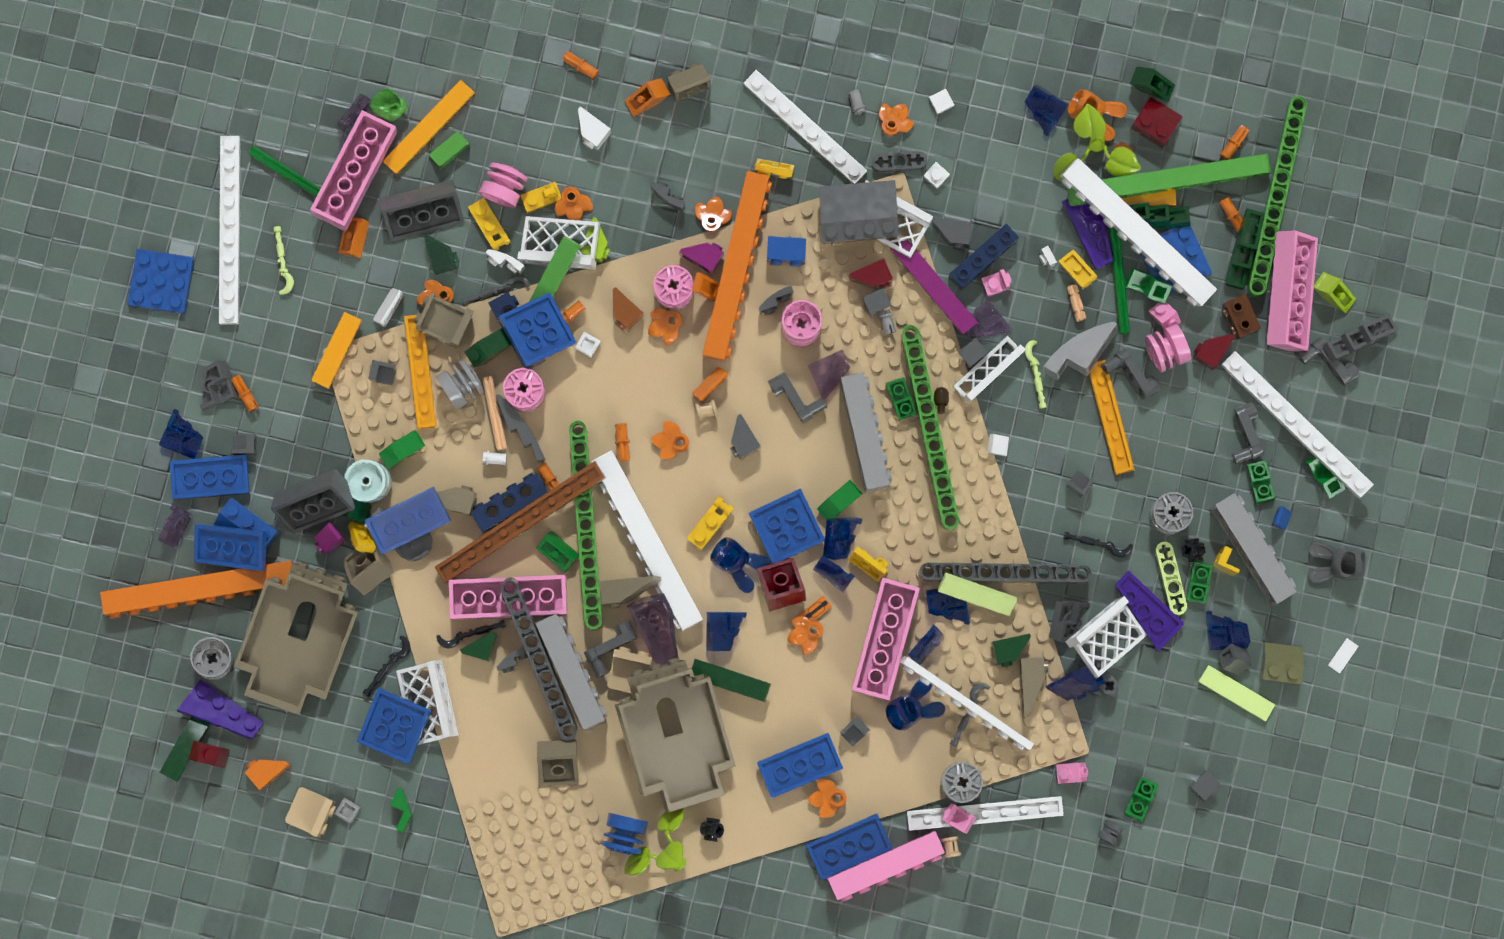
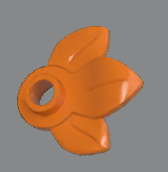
M884 103L880 107L879 118L882 121L881 128L884 134L893 136L898 132H908L912 129L914 122L907 119V105L898 104L891 108Z
M572 186L566 187L562 191L561 199L555 204L556 216L559 217L566 214L569 220L580 221L583 211L593 210L590 198L580 194L578 189ZM569 193L574 194V198L572 200H569L567 198V195Z
M713 197L708 201L707 205L702 203L695 205V215L697 219L702 221L703 228L708 232H715L720 228V225L726 224L731 220L732 211L723 209V202L719 197ZM713 220L715 222L710 224L708 221Z
M428 280L424 282L426 290L420 293L416 299V302L422 305L425 297H430L431 292L435 293V296L441 298L443 292H446L447 297L443 300L451 303L454 299V292L450 287L442 286L439 281Z
M657 308L650 313L654 321L648 328V335L653 337L662 336L664 344L667 346L678 338V328L682 325L683 318L677 311L668 312L664 308ZM672 316L675 318L674 324L670 323Z
M670 421L663 422L664 432L658 433L651 438L653 444L661 449L659 457L662 459H672L678 452L687 450L689 446L688 437L681 433L680 427ZM682 440L683 445L677 446L676 441Z
M804 616L792 619L795 629L789 633L787 641L793 645H801L804 655L813 652L818 646V639L824 633L823 625L816 620L810 621ZM811 627H815L817 629V632L815 634L811 632Z
M818 779L817 785L819 790L812 793L808 801L813 806L820 808V817L828 818L835 814L837 808L845 805L847 797L843 790L836 788L834 782L827 779ZM834 795H839L841 800L835 802L833 800Z

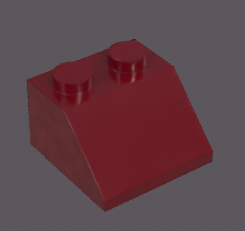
M1150 97L1130 129L1163 148L1183 116Z
M794 558L757 568L769 612L806 601L805 588Z

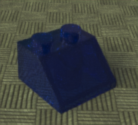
M1085 666L1046 685V688L1067 701L1073 698L1078 701L1087 696L1085 692L1088 691L1090 695L1100 690L1098 686L1104 684L1105 681L1102 675L1095 678L1089 668Z

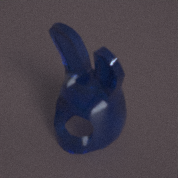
M724 537L720 540L710 555L713 565L731 574L738 588L744 593H750L754 589V582L742 570L744 565L747 564L757 570V568L771 564L767 557L747 552L740 543L730 537Z
M918 680L907 695L900 696L888 703L885 711L892 727L896 730L905 731L921 719L938 718L944 714L945 706L943 703L933 702L922 706L919 701L931 690V684L927 686Z

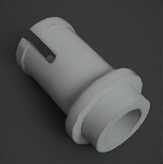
M860 90L849 92L848 96L853 107L852 112L855 115L865 113L866 105L863 104Z
M890 310L879 312L880 316L878 318L881 319L884 335L896 332L892 319L893 313Z

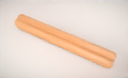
M485 376L482 377L496 449L505 450L507 445L493 377Z

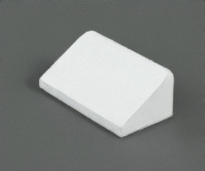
M394 288L390 290L373 318L374 322L386 327L404 297L402 291Z

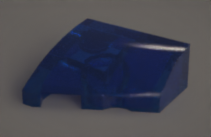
M1038 84L1033 86L1025 100L1027 107L1031 109L1036 122H1039L1046 136H1049L1069 105Z
M174 409L159 442V446L195 459L202 444L203 436L198 431H195L192 425L179 415L178 410Z
M862 518L827 519L823 557L831 560L847 558L851 544L856 538L853 532L857 523H862Z
M822 556L813 568V571L843 593L855 577L851 573H846L839 565L833 563L825 556Z
M938 589L926 590L929 614L941 615L949 620L956 619L964 622L966 625L970 624L967 601L938 592Z
M1206 611V626L1210 650H1224L1231 643L1244 649L1248 648L1251 640L1246 623L1233 621L1226 616L1221 618L1213 615L1212 611Z
M707 612L706 651H730L734 644L733 640L740 631L738 628L743 618H746L747 612Z
M933 624L907 657L921 665L944 639V635Z

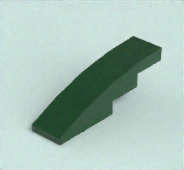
M1149 203L1129 205L1152 228L1191 226L1189 206L1169 208V204L1150 207Z
M1246 209L1233 248L1224 285L1241 290L1245 289L1248 270L1252 267L1254 253L1258 249L1265 213Z
M698 659L694 660L692 666L694 676L704 674V677H710L713 686L762 702L766 701L771 686L770 683Z
M191 716L159 773L178 782L186 765L190 762L189 755L193 740L202 742L211 723L192 718Z

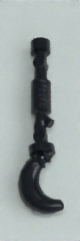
M1065 532L1063 537L1066 540L1072 539L1083 544L1107 548L1106 550H1110L1114 556L1119 558L1127 557L1133 549L1132 543L1126 549L1119 550L1115 548L1111 541L1104 543L1100 539L1080 537L1069 532Z
M501 620L499 623L489 626L484 625L474 630L470 628L469 632L462 633L459 631L454 639L446 641L440 635H437V642L441 647L450 649L455 647L460 641H463L465 637L481 635L499 627L504 628L506 624L504 620Z
M400 636V640L403 643L401 651L389 655L388 663L382 664L383 668L378 671L369 687L362 692L367 697L370 696L375 685L380 683L387 674V670L392 666L393 662H397L398 659L404 658L409 654L411 646L406 637Z

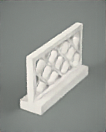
M897 197L898 215L904 216L906 223L900 224L899 228L907 226L910 236L897 238L892 241L886 239L876 240L911 258L931 224L933 216ZM917 223L923 227L920 233L912 235L909 225ZM911 239L913 245L911 250L908 252L903 249L900 241Z
M526 216L521 252L518 251L517 259L524 264L548 266L559 246L553 238L563 232L566 237L572 240L581 233L585 241L580 244V249L588 243L591 246L590 255H583L579 249V254L576 255L570 267L595 270L600 223ZM530 222H538L541 227L532 234L529 230ZM552 223L557 224L559 229L550 235L546 228ZM569 225H574L577 231L568 236L564 229ZM588 226L594 227V233L587 238L582 231ZM544 230L549 237L540 244L536 236ZM534 239L538 246L533 250H526L527 243ZM552 240L557 247L551 252H547L543 246Z
M1125 596L1110 603L1066 641L1069 648H1075L1095 678L1102 675L1147 636L1126 606L1129 602ZM1122 611L1126 616V623L1120 621V613ZM1108 623L1115 624L1114 633L1107 632ZM1119 625L1126 627V636L1119 634ZM1131 628H1134L1139 634L1137 638L1131 637ZM1096 633L1102 634V643L1095 642ZM1107 636L1114 637V646L1107 645ZM1119 638L1125 640L1124 649L1118 647ZM1083 644L1090 645V654L1083 650L1081 647ZM1095 646L1102 647V656L1095 655ZM1107 649L1113 650V659L1106 658ZM1094 659L1101 660V669L1099 671L1094 665Z
M433 660L397 670L398 682L403 698L408 699L409 692L413 691L418 695L414 701L418 704L420 699L423 698L428 702L426 708L430 709L431 705H433L437 709L435 718L431 715L429 716L432 723L429 729H424L426 734L419 741L418 745L458 736L443 661ZM427 667L429 676L425 680L419 674L423 668ZM408 672L414 676L410 684L404 681L403 673ZM417 679L424 683L420 692L413 688ZM427 686L433 690V695L430 699L423 694ZM435 724L441 727L442 735L436 736L431 732Z

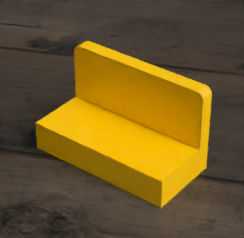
M1224 546L1219 550L1213 567L1231 576H1235L1239 573L1240 569L1226 563L1232 549Z

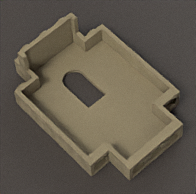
M300 561L297 564H292L285 584L282 583V579L274 576L271 579H266L234 667L252 673L244 694L245 696L298 715L301 712L307 693L326 700L358 611L355 610L356 606L348 603L341 605L348 582H345L346 578L336 574L334 577L326 575L327 571L316 568V570L309 569L308 564ZM308 601L315 605L316 615L307 640L304 641L288 635L298 606L302 602Z
M679 657L668 660V664L662 666L661 663L649 666L650 669L646 671L642 669L632 671V675L627 676L633 699L630 697L620 699V703L615 704V708L640 794L646 796L660 791L664 809L667 812L724 795L718 772L736 767L711 678L708 676L704 677V674L694 676L692 669L687 667L686 660H679ZM662 698H670L673 701L682 729L681 733L664 737L657 712V703Z

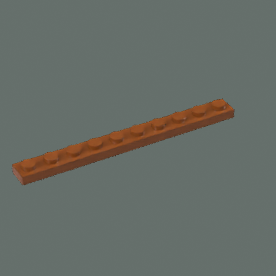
M594 461L435 566V569L443 582L447 584L449 580H453L604 480L606 476L597 462Z

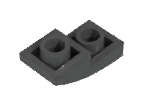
M657 181V183H651V189L663 202L683 212L685 202L682 201V197L677 195L669 196L670 188L664 182Z
M787 286L767 298L759 307V314L764 313L766 316L775 313V309H778V300L785 302L794 295L792 286Z
M524 646L505 657L497 666V670L499 672L503 671V674L514 671L513 667L517 666L515 658H519V660L528 658Z

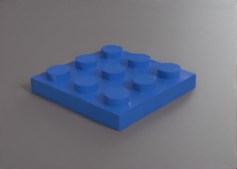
M1191 226L1174 227L1159 234L1204 277L1212 274ZM1140 253L1148 273L1172 286L1170 292L1174 291L1173 283L1169 279L1165 280L1159 275L1160 270L1155 266L1151 267L1145 261L1146 257Z
M137 249L127 305L185 314L194 257Z
M550 292L499 316V320L525 368L577 343Z
M801 488L749 512V516L772 564L784 561L826 541Z
M378 688L357 742L404 763L411 764L432 710L387 690Z

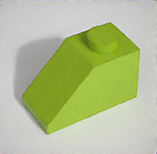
M593 217L591 222H598V220ZM589 226L586 234L587 238L594 233V227ZM600 227L595 261L602 263L603 259L608 258L610 249ZM587 243L580 249V252L583 255H590L591 246Z
M1323 272L1314 284L1315 291L1323 299L1345 314L1356 300V297L1340 278Z

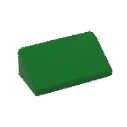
M552 531L547 533L536 547L539 552L564 573L579 557V554Z

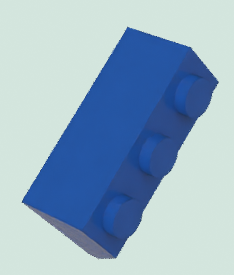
M233 498L229 499L214 525L265 531L266 552L280 535L277 530Z

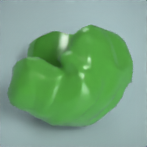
M387 88L379 91L372 98L369 108L375 117L386 122H393L407 111L408 104L404 98L398 97L397 93Z

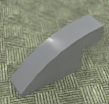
M1109 322L1095 326L1070 339L1043 366L1045 374L1058 381L1067 366L1088 376L1118 332L1117 323Z

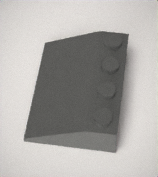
M895 180L819 187L823 244L900 238Z

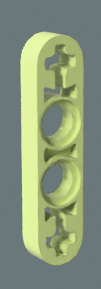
M1161 542L1156 546L1155 554L1168 607L1175 615H1181L1187 609V602L1174 550L1170 543ZM1162 545L1165 548H1169L1166 555L1167 558L1171 557L1172 560L1161 562V559H1165L1164 554L1159 552L1162 549ZM1166 564H1171L1174 567V572L1171 575L1166 574L1163 570ZM1174 582L1178 585L1177 593H1171L1168 590L1170 583ZM1181 595V598H1177L1178 603L1183 605L1180 612L1177 609H1173L1176 602L1175 599L1171 600L1170 597Z

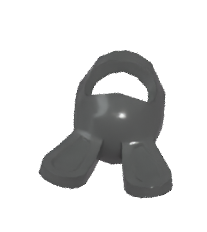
M1320 541L1311 543L1309 550L1313 556L1332 560L1331 567L1314 568L1309 572L1308 577L1312 583H1321L1334 577L1346 580H1360L1364 577L1366 566L1364 550L1360 548L1335 549Z

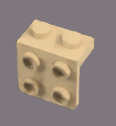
M619 647V650L614 649L613 662L607 683L608 688L631 693L627 676L632 675L631 672L634 670H649V666L652 665L653 658L649 657L650 653L638 651V654L630 653L631 649Z
M300 787L285 821L315 837H320L327 830L328 824L326 822L329 816L332 817L335 812L336 806L334 804L336 801Z

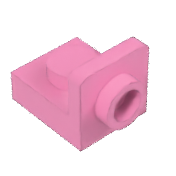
M1004 269L981 278L987 297L1009 290L1012 283L1009 273H1005Z

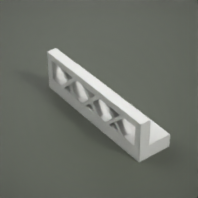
M1007 336L958 381L953 388L969 404L1026 349L1021 344L1017 346ZM1006 342L1014 350L1010 355L1002 354V346ZM990 357H998L997 367H988V359ZM977 369L985 370V378L983 380H975V371ZM963 382H972L971 391L966 395L959 386Z

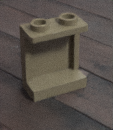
M431 292L430 297L426 296L421 305L424 307L422 314L418 313L414 320V323L417 324L415 330L457 349L474 311L468 308L466 310L436 297L435 293Z

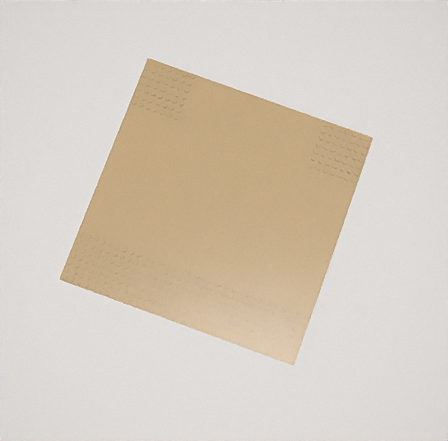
M904 173L872 181L895 180L897 197L915 206ZM820 197L760 216V218H763L761 230L757 229L756 236L759 237L756 248L753 247L751 255H754L752 266H748L747 273H750L747 285L744 284L742 291L745 292L743 303L739 302L740 318L739 321L734 323L733 328L737 330L734 340L730 339L729 346L732 347L730 358H726L725 362L702 356L715 301H709L694 292L690 303L684 308L677 310L667 309L657 301L653 284L657 273L670 265L681 266L686 269L692 276L693 283L696 272L703 273L720 283L734 224L721 227L715 232L701 233L596 265L595 270L583 269L565 275L553 298L562 314L564 309L567 310L580 300L586 310L576 316L573 322L567 323L577 343L583 332L590 334L601 342L592 358L576 350L575 344L546 358L545 362L531 369L539 375L544 384V401L533 411L521 412L516 410V412L525 421L536 438L546 459L544 462H538L532 446L524 448L518 431L510 433L500 406L499 411L507 449H496L482 377L492 376L496 395L499 394L506 400L503 391L504 380L515 369L524 368L512 345L487 364L475 368L464 352L477 341L502 328L488 302L501 295L460 307L465 310L468 308L474 312L457 349L426 335L437 428L417 429L405 324L354 339L332 382L355 462L362 459L372 460L386 467L379 453L413 430L417 431L426 445L415 455L404 459L394 468L388 470L392 479L391 489L383 500L376 503H368V505L372 506L370 509L371 516L378 507L386 510L433 486L437 492L455 487L461 488L462 485L472 487L473 491L477 493L474 506L481 502L485 504L490 501L489 498L498 492L501 495L507 491L506 488L513 483L518 485L523 482L522 478L530 473H533V475L537 473L544 484L545 482L536 468L545 462L553 475L557 476L556 480L558 483L561 484L573 476L569 427L576 420L584 422L588 432L590 464L592 460L612 450L703 618L702 622L685 631H682L681 628L677 629L672 620L675 618L673 612H668L663 604L666 601L663 594L659 595L655 587L652 586L629 603L620 604V608H609V605L602 604L603 624L598 630H590L584 621L580 558L578 557L573 565L564 573L536 549L545 535L552 531L579 554L575 499L453 579L566 576L568 615H563V618L568 628L565 631L567 635H572L576 644L573 649L575 653H580L584 662L581 664L582 669H587L592 679L589 684L591 688H596L600 699H597L599 706H604L608 716L605 717L606 722L587 731L583 730L549 655L578 727L577 735L572 740L576 739L579 784L540 786L537 742L564 739L559 734L529 658L523 660L515 658L517 666L513 667L514 671L503 674V671L499 672L497 670V666L505 657L523 647L512 618L451 620L449 582L445 584L435 569V566L484 535L473 516L446 510L451 521L430 531L432 548L429 554L421 560L408 561L402 558L395 549L385 553L394 571L390 575V580L416 666L433 660L443 661L459 735L438 741L498 937L823 837L876 813L879 818H883L944 799L946 796L941 789V776L945 769L954 763L966 762L977 767L982 774L983 786L1076 758L1089 752L1054 639L1049 638L1050 626L1036 583L974 582L1017 597V602L1010 616L938 592L941 582L924 581L919 576L920 567L928 562L1029 564L995 455L988 453L989 436L977 398L975 397L968 404L953 388L968 373L964 359L959 355L961 349L952 322L893 254L889 246L878 240L823 244ZM899 214V225L906 223L904 216ZM917 223L909 225L912 235L920 233L922 230L921 225ZM907 226L899 228L900 238L910 236ZM923 235L916 250L935 271L927 242ZM768 236L806 238L805 264H801L800 267L789 266V263H782L781 266L770 265V262H767ZM888 238L886 240L892 241L896 240L897 238ZM708 242L711 245L715 243L722 247L724 256L714 273L710 274L679 255L680 250ZM881 259H885L893 277V282L890 283L891 286L884 289L891 306L879 311L890 310L893 313L892 319L896 332L884 335L881 319L878 318L880 316L879 312H877V315L869 317L862 301L864 296L876 292L880 288L876 290L850 281L848 277L849 273ZM671 282L670 288L676 290L678 284H674V282ZM538 283L509 292L510 296L515 295L520 305L517 307L530 302L529 300ZM787 286H792L794 295L785 302L778 300V309H775V313L766 316L764 313L759 314V307L767 298ZM615 287L644 313V316L629 332L626 329L622 331L614 324L616 322L613 311V289ZM798 300L810 301L815 304L822 316L820 335L817 340L803 347L794 346L787 342L781 330L784 310L789 304ZM657 308H664L668 312L677 311L683 318L682 325L678 328V338L667 346L664 344L662 336L653 337L648 335V328L654 321L650 313ZM673 316L670 318V323L672 324L675 323ZM798 323V327L804 329L805 324ZM907 325H914L919 330L933 399L934 391L938 387H945L949 392V403L945 406V414L937 413L959 516L958 526L952 531L945 530L940 522L918 414L899 420L886 386V382L904 377L916 409L901 338L903 328ZM912 330L905 332V336L908 339L916 337ZM911 349L909 354L911 357L916 358L919 356V351ZM463 359L464 362L472 367L480 379L484 393L480 395L476 388L472 391L476 396L475 399L468 393L465 394L467 404L457 410L435 376L444 370L448 371L451 376L454 375L452 365L455 364L459 371L463 368L458 361ZM372 360L396 365L397 370L392 386L372 382L368 379ZM717 367H720L728 373V378L703 403L699 402L692 395V392ZM916 367L913 369V373L916 376H922L923 370ZM785 372L804 405L808 406L822 397L827 408L813 415L812 419L802 423L786 394L782 392L775 396L768 381ZM862 372L864 377L868 376L870 390L868 394L873 396L875 406L872 411L873 414H877L879 421L877 433L881 432L883 446H881V450L886 452L888 462L885 467L886 470H890L892 477L888 489L865 494L840 386L841 377ZM963 382L959 386L966 395L971 391V382ZM521 385V389L519 391L526 393V388L528 387ZM919 386L917 392L920 395H925L927 388ZM714 400L718 416L704 417L699 421L695 404L701 405ZM924 404L921 406V411L928 414L931 412V407ZM739 414L743 416L761 446V449L743 460L739 456L735 458L730 450L733 447L731 440ZM664 421L677 424L680 427L681 433L685 434L689 439L687 450L678 452L672 459L660 458L661 449L656 447L651 441L654 435L664 432ZM627 423L628 440H630V443H628L630 460L627 462H620L618 459V449L615 441H617L615 424ZM927 423L925 429L927 432H934L935 426L932 423ZM580 425L575 426L573 433L580 435L584 428ZM677 440L676 445L682 446L683 441ZM930 442L929 448L932 451H937L939 445L937 442ZM579 444L575 447L577 454L585 451L584 445ZM489 450L491 453H506V465L488 464L486 466L483 463V452ZM936 460L933 462V467L940 470L943 468V463ZM583 463L578 464L576 467V471L579 472L580 470L585 468L586 465ZM851 479L863 494L833 521L828 523L817 508ZM939 479L937 486L944 489L947 487V482L944 479ZM602 481L592 487L599 580L607 581L648 576L645 570L648 567L645 560L640 561L636 553L639 550L635 543L631 544L629 541L627 527L623 528L618 520L620 514L618 510L613 511L609 503L611 497L608 493L604 494L599 485ZM528 487L521 490V496L528 497L531 494V489ZM801 488L826 541L788 558H794L805 588L806 601L769 612L757 568L770 565L772 562L749 516V512ZM720 496L727 505L731 504L734 510L703 550H700L686 538ZM508 497L504 501L506 507H511L514 504V498ZM942 498L941 505L943 507H950V499ZM586 501L579 505L581 511H587L590 507V504ZM496 507L489 508L488 516H496L498 509ZM718 507L715 512L721 516L724 511ZM951 516L946 517V525H955V519ZM585 520L581 523V529H590V521ZM588 539L582 543V547L587 550L593 546V542ZM857 546L867 551L874 560L881 556L889 562L886 567L888 571L883 578L920 588L901 660L904 656L910 658L968 699H970V691L974 685L978 683L988 684L990 686L989 690L983 689L977 694L978 706L1034 743L1030 750L1024 748L1022 751L1013 745V740L1009 737L1006 740L999 736L997 729L994 727L989 729L981 723L983 720L978 716L976 718H969L970 721L965 731L962 732L957 747L951 745L950 742L954 739L958 731L957 727L963 716L966 715L967 709L962 705L959 708L951 703L950 700L952 698L946 694L943 697L935 692L936 687L929 684L927 686L919 681L920 676L913 673L911 675L903 670L904 665L899 663L889 701L851 691L881 581L879 583L848 561ZM593 559L585 560V568L590 569L594 566ZM930 567L923 568L924 576L931 577L933 575V570ZM949 567L942 569L943 576L945 572L952 575V570ZM967 567L962 568V576L970 577L971 570ZM982 568L980 571L984 578H988L991 575L988 568ZM1002 568L1000 570L1001 577L1008 578L1010 571L1007 568ZM1022 568L1019 570V575L1022 578H1028L1029 571ZM588 578L585 582L588 588H592L596 584L594 578ZM824 595L832 606L816 619V621L823 625L824 633L818 639L817 648L813 652L804 655L801 645H793L787 641L789 633L795 629L792 619L796 618L797 615ZM590 597L587 600V605L595 607L598 602L597 598ZM550 616L533 617V619L537 623ZM596 616L590 617L589 625H598L599 618ZM527 619L519 621L520 625L524 628L530 626V622ZM501 620H504L506 624L504 628L499 627L481 635L465 637L463 641H460L455 647L450 649L441 647L437 642V635H440L446 641L454 639L459 631L462 633L469 632L470 628L474 630L484 625L489 626L499 623ZM626 621H630L637 639L621 647L631 649L630 653L638 654V651L650 653L649 657L653 658L652 665L661 663L662 666L668 664V660L679 657V660H686L687 667L692 669L694 660L698 659L771 684L765 702L713 686L736 767L718 772L724 795L685 807L680 826L675 831L669 832L673 842L678 841L683 845V857L686 859V865L680 871L660 869L656 865V859L650 858V863L645 871L635 876L625 875V864L630 855L611 851L601 845L602 840L608 842L612 840L611 837L604 836V833H613L614 831L613 828L606 825L609 813L648 822L646 834H636V838L643 841V845L634 843V848L648 847L650 849L649 854L658 856L670 844L665 831L661 832L658 829V821L665 812L660 791L646 796L640 794L615 708V704L620 703V699L626 697L633 699L632 694L613 690L607 686L614 650L602 655L601 659L608 674L600 678L596 677L597 675L591 663H588L584 655L585 651L617 637L614 627ZM811 627V632L815 634L817 632V629L815 627ZM493 631L496 633L497 638L489 662L461 653L460 649ZM1030 633L1031 638L1017 660L1012 662V666L1001 668V664L996 665L991 646L992 641ZM529 637L527 638V643L532 646L536 645L537 639ZM536 655L534 657V660L537 663H543L545 661L542 655ZM1044 657V662L1048 661V673H1045V679L1029 716L1023 717L1019 659ZM427 667L423 668L419 674L425 680L429 676ZM546 672L541 675L544 681L552 679L550 673ZM427 686L424 694L429 699L433 695V690ZM552 690L549 692V696L552 699H557L559 693ZM662 698L657 703V706L660 707L657 709L664 737L681 733L682 729L673 701L670 698ZM431 705V716L435 718L437 709ZM563 708L556 710L557 715L560 717L567 714ZM857 716L870 731L854 746H851L840 732ZM435 724L437 736L442 735L441 727ZM566 726L563 729L566 734L574 732L571 726ZM829 733L843 769L820 779L834 782L837 789L845 792L847 797L845 805L837 808L835 814L831 817H820V808L813 806L808 801L809 796L819 790L817 780L771 798L757 762ZM960 777L957 785L965 788L967 780ZM834 795L833 800L839 802L841 797ZM707 817L720 819V823L724 826V833L722 837L717 838V842L703 840L704 836L700 833V825L706 821Z

